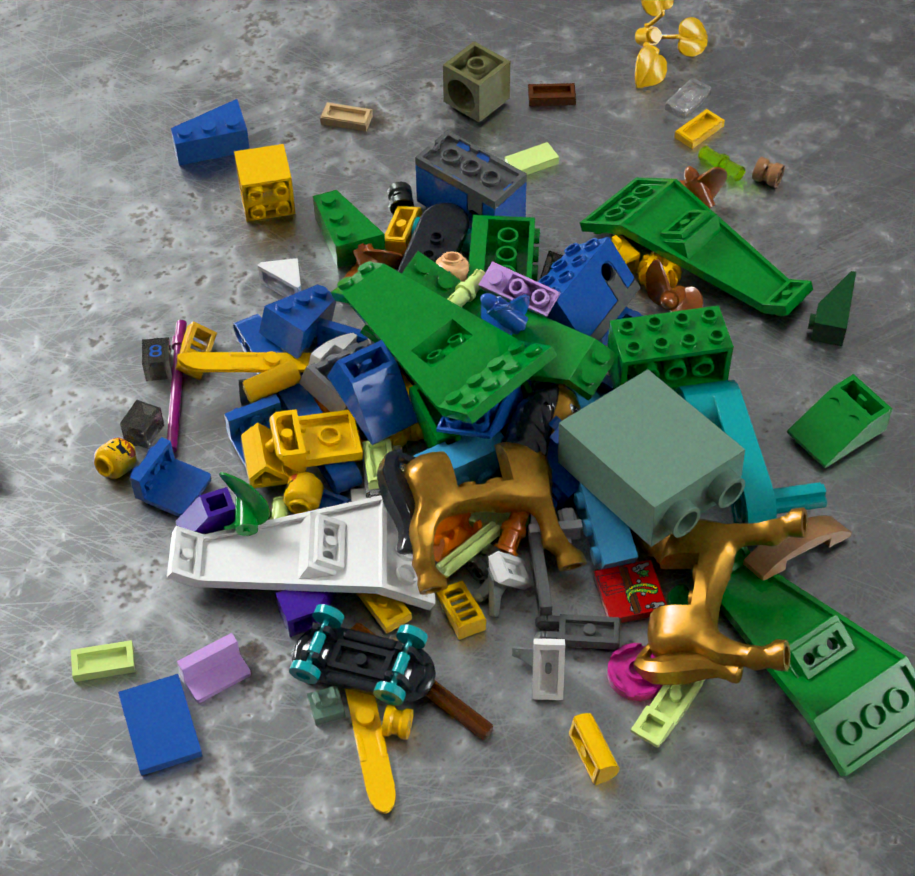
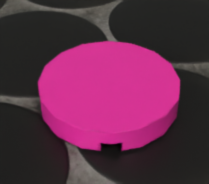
M642 643L622 645L613 652L608 662L607 678L610 686L618 695L628 700L645 701L653 699L663 686L661 684H652L643 679L634 668L636 657L645 647L642 646Z

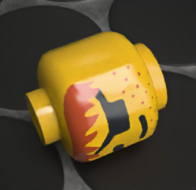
M113 438L100 446L95 452V468L104 477L118 479L136 466V449L133 444L125 439Z
M310 472L292 475L288 479L283 501L293 514L317 510L320 506L324 490L323 483Z

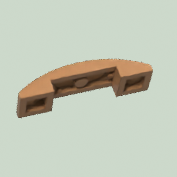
M819 515L809 517L808 531L805 538L789 537L779 546L759 545L744 559L743 565L764 581L784 571L788 560L821 543L831 547L851 537V531L832 516Z

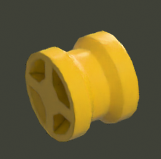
M387 705L382 723V736L389 737L393 734L398 735L402 740H408L413 721V709L398 710L393 705Z

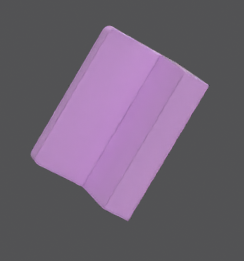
M232 633L177 661L181 678L197 703H201L251 676V671L241 657L238 642Z

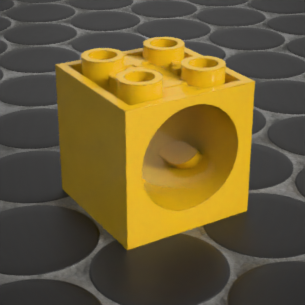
M284 144L234 151L246 222L296 214L292 177Z

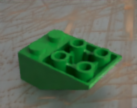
M852 374L834 385L787 430V433L817 462L826 468L885 431L892 408L857 376Z

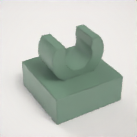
M337 686L307 693L316 726L346 717Z

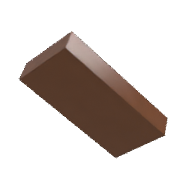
M575 83L528 84L529 106L576 105Z

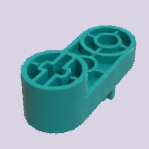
M735 380L679 386L676 388L675 392L745 449L741 476L745 480V488L740 497L728 506L733 524L761 523L776 519L777 514L788 513L791 509L804 507L806 510L827 506L826 488L821 482L773 489L741 390Z

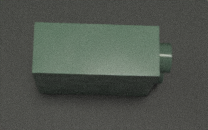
M649 370L644 371L559 422L558 463L651 547L670 534H673L675 537L686 535L695 527L702 513L716 504L720 508L730 506L740 497L745 488V480L741 478L745 449Z

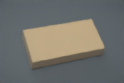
M327 102L320 117V122L323 125L367 131L373 117L372 109Z

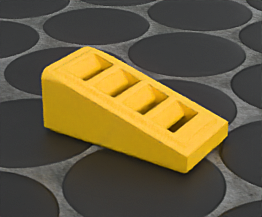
M193 321L187 326L180 353L198 352L190 348L191 345L201 349V352H211L217 332ZM195 337L203 341V344L193 340V338ZM177 361L176 370L198 380L202 378L203 372L187 369Z
M463 580L448 585L447 589L435 593L458 640L486 630V618ZM460 591V594L449 598L446 597L447 595ZM464 599V602L455 604L453 606L451 605V603ZM468 607L467 610L461 611V612H459V613H456V612H455V611L460 610V609H462V608ZM472 615L471 618L462 621L460 620L463 617Z

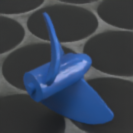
M489 293L481 295V319L509 335H517L526 328L528 317L525 314L530 303L529 295H521L510 302H507L500 296L496 297Z

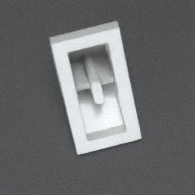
M298 258L261 262L258 264L259 279L262 285L284 297L301 291Z

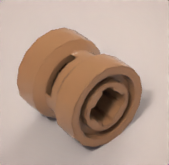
M761 156L754 167L752 179L758 182L765 181L768 186L777 188L783 177L785 165L770 163L769 159Z

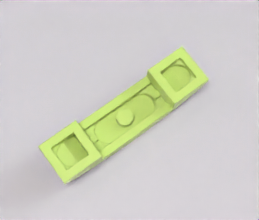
M705 680L689 684L663 685L650 706L645 707L630 732L658 748L678 724Z

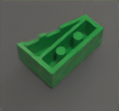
M338 190L313 196L315 219L337 268L355 264L357 260L353 251L359 248L358 245L362 243L364 245L371 243L373 249L386 250L385 234Z

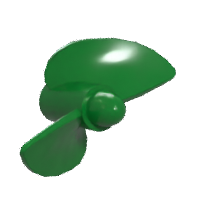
M220 472L219 476L236 495L235 522L229 526H224V529L235 528L236 533L242 536L256 534L258 532V525L265 523L271 518L272 512L269 509L268 502L250 484L233 475Z

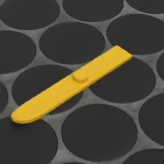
M273 351L189 352L177 354V361L183 367L197 372L263 373L290 360H294L299 373H304L306 366L309 365L311 353H302L299 359L289 353H276Z
M345 688L366 793L376 811L382 814L390 813L396 799L395 784L385 739L382 736V726L375 696Z

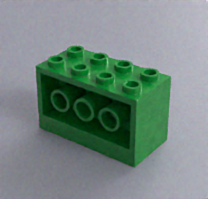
M473 215L467 279L476 269H481L486 273L490 264L495 262L537 282L538 265H533V262H539V247H534V244H539L540 228H535V217Z
M719 305L610 320L607 347L617 353L618 356L608 373L613 390L646 370L651 371L674 391L679 386L728 380L734 346Z

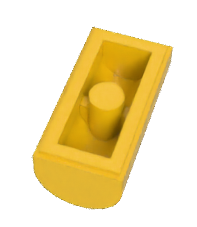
M397 206L385 232V249L387 251L405 254L412 238L411 233L416 217H421L422 215L421 207Z
M290 360L244 380L243 390L249 402L254 403L298 384L301 376L294 360Z
M583 713L574 716L569 735L593 784L598 785L612 779L618 774L620 768L591 713Z

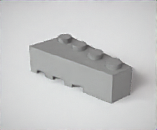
M370 339L359 344L356 342L338 354H331L317 364L313 363L306 366L299 384L330 412L349 410L327 375L337 360L370 346L374 342Z

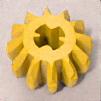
M653 251L650 255H643L641 262H639L637 273L639 284L644 285L645 289L647 269L656 259L661 261L670 287L673 288L678 284L682 273L680 266Z

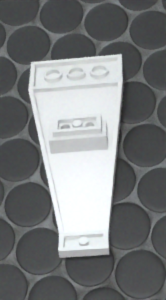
M381 495L267 520L265 523L258 525V532L251 536L239 535L236 533L235 528L201 534L176 526L172 532L167 579L193 587L372 593L426 610H431L435 605V593L421 595L417 586L418 578L412 567L413 554L402 555L397 552L398 531L393 519L384 506Z

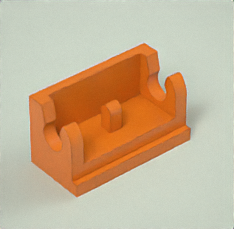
M471 513L449 516L438 525L434 537L433 550L435 561H441L482 528V521L480 519L477 520L473 528L469 524Z

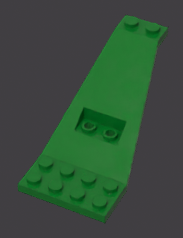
M636 177L579 222L582 232H593V234L611 233L617 236L625 235L766 314L786 316L813 291L812 281L787 278L677 179Z
M417 251L402 272L403 275L446 299L456 291V286L462 282L419 251ZM480 289L476 293V297L471 302H467L462 308L481 318L480 297L488 292ZM527 310L525 314L528 317L526 328L517 335L512 334L511 336L520 341L552 346L557 354L554 359L528 380L565 384L589 401L618 354L591 336ZM365 324L360 333L374 343L378 342L377 337Z
M369 261L362 264L357 269L358 272L340 280L337 283L338 287L330 292L335 301L348 303L377 339L384 342L394 359L444 417L473 424L557 356L552 346L520 341L384 263Z
M747 546L742 547L736 552L733 569L722 597L720 610L747 645L763 647L776 639L789 642L790 666L788 671H777L770 668L767 670L806 719L840 776H847L915 729V669L907 656L780 574L762 581L743 565L744 559L751 552ZM828 639L832 642V649L827 646ZM804 655H807L809 658L808 665L804 662Z

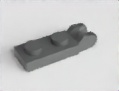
M560 614V616L541 615L535 619L537 628L547 630V632L540 631L535 633V639H565V647L617 650L620 646L619 617Z

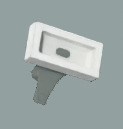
M500 551L488 556V578L479 588L472 592L473 597L478 603L489 598L490 616L497 618L501 597L507 588L514 587L525 590L534 585L524 560Z
M534 638L533 649L519 646L513 647V657L533 666L532 699L563 700L565 639Z

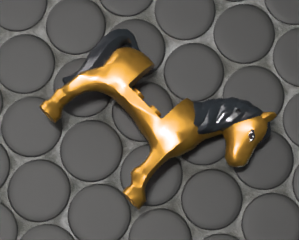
M556 383L555 385L546 386L541 390H533L518 403L517 409L512 414L510 422L506 427V435L501 438L500 443L494 445L502 478L490 479L485 484L476 485L475 482L471 481L458 486L451 460L444 451L426 453L418 457L397 451H390L385 454L377 471L378 486L384 506L393 519L398 531L397 552L402 555L413 554L412 567L418 578L417 586L421 595L437 593L448 588L446 577L435 566L434 537L438 525L444 519L464 513L529 512L536 518L540 527L543 548L556 556L559 571H570L587 565L583 552L568 541L559 525L552 499V468L547 457L550 436L555 431L549 425V422L555 416H558L563 421L568 416L581 410L577 394L567 385ZM401 464H406V466L404 467V469H403V471H402L401 468H400V465H401Z

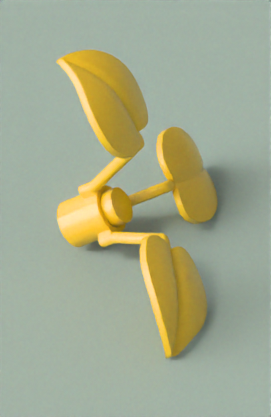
M641 0L643 10L648 15L656 17L649 23H645V27L639 28L635 33L636 43L639 46H643L636 60V88L657 85L665 78L667 72L666 59L659 54V48L653 46L658 44L661 39H679L678 50L682 55L688 57L701 54L707 46L708 35L704 25L697 18H685L679 25V35H662L657 27L652 26L665 15L664 10L670 9L673 6L674 0Z

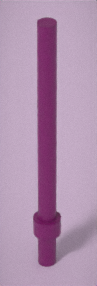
M178 320L176 322L175 335L172 337L174 355L167 440L171 441L174 453L177 452L183 379V372L175 368L177 354L180 353L186 332L187 322L185 320Z

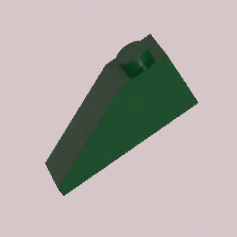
M851 271L818 303L816 314H810L807 329L812 330L811 341L843 346L856 278L855 271Z

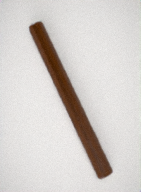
M356 623L350 628L376 635L361 623ZM435 680L431 690L425 696L480 739H487L493 732V724Z

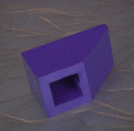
M228 487L200 495L175 521L176 526L201 534L225 530L224 526H229L235 522V505Z
M289 590L277 592L278 610L289 637L308 631L312 628L313 623L320 625L313 618L314 610L319 604L330 606L336 596V592Z

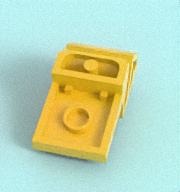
M297 409L275 412L269 420L271 429L256 423L241 435L248 481L254 489L287 484L288 479L292 475L306 472V467L363 459V451L355 418L349 410L298 416Z

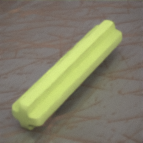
M493 521L487 523L436 564L437 569L448 578L501 535L500 525L495 524Z

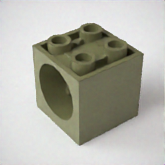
M475 41L443 64V102L478 122L482 121L510 99L511 61Z

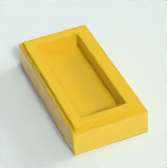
M706 109L676 130L674 138L693 149L723 128L725 120Z

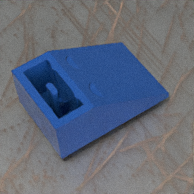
M382 340L337 360L327 375L372 445L418 422L398 364Z
M521 385L473 424L442 416L436 431L491 439L510 422L518 403L522 401Z

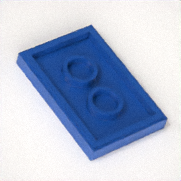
M179 674L118 692L141 776L203 757Z

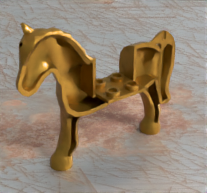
M804 507L791 509L783 517L761 523L724 524L699 519L695 527L686 535L675 537L673 534H670L652 547L630 528L634 544L648 556L655 557L661 569H693V580L695 582L693 591H690L688 595L689 605H665L654 609L650 614L647 632L648 644L638 654L634 662L635 670L643 679L652 684L679 685L705 679L720 678L737 684L742 679L744 667L754 671L768 668L777 671H788L790 666V646L787 640L776 639L763 647L747 645L728 638L719 631L717 625L722 597L731 576L736 552L742 547L751 545L779 546L789 537L805 538L808 531V516Z

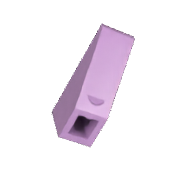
M495 262L490 264L479 283V286L484 291L500 296L509 302L521 295H529L530 303L528 310L544 317L548 316L561 294Z

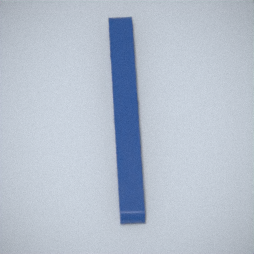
M258 313L233 323L235 335L245 352L273 351L284 353L279 346L259 333L262 318ZM299 383L273 394L277 395L280 400L282 411L297 409L298 416L323 413L312 395ZM354 461L317 466L331 490L336 494H340L363 483L361 473Z

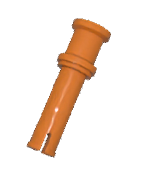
M525 511L511 512L509 519L502 523L501 529L503 531L498 543L494 544V546L503 553L517 557L518 553L516 551L521 538H524L527 533L525 525L530 513Z

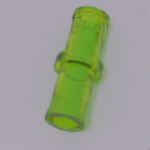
M707 145L700 149L698 153L699 160L712 167L724 168L727 171V175L735 181L743 178L746 170L745 167L731 161L728 155L724 153L719 154Z

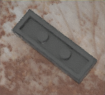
M540 532L530 533L528 553L538 616L552 615L553 606L543 546L541 544Z

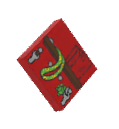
M651 560L594 571L593 577L607 617H619L620 623L650 618V614L654 609L667 605Z

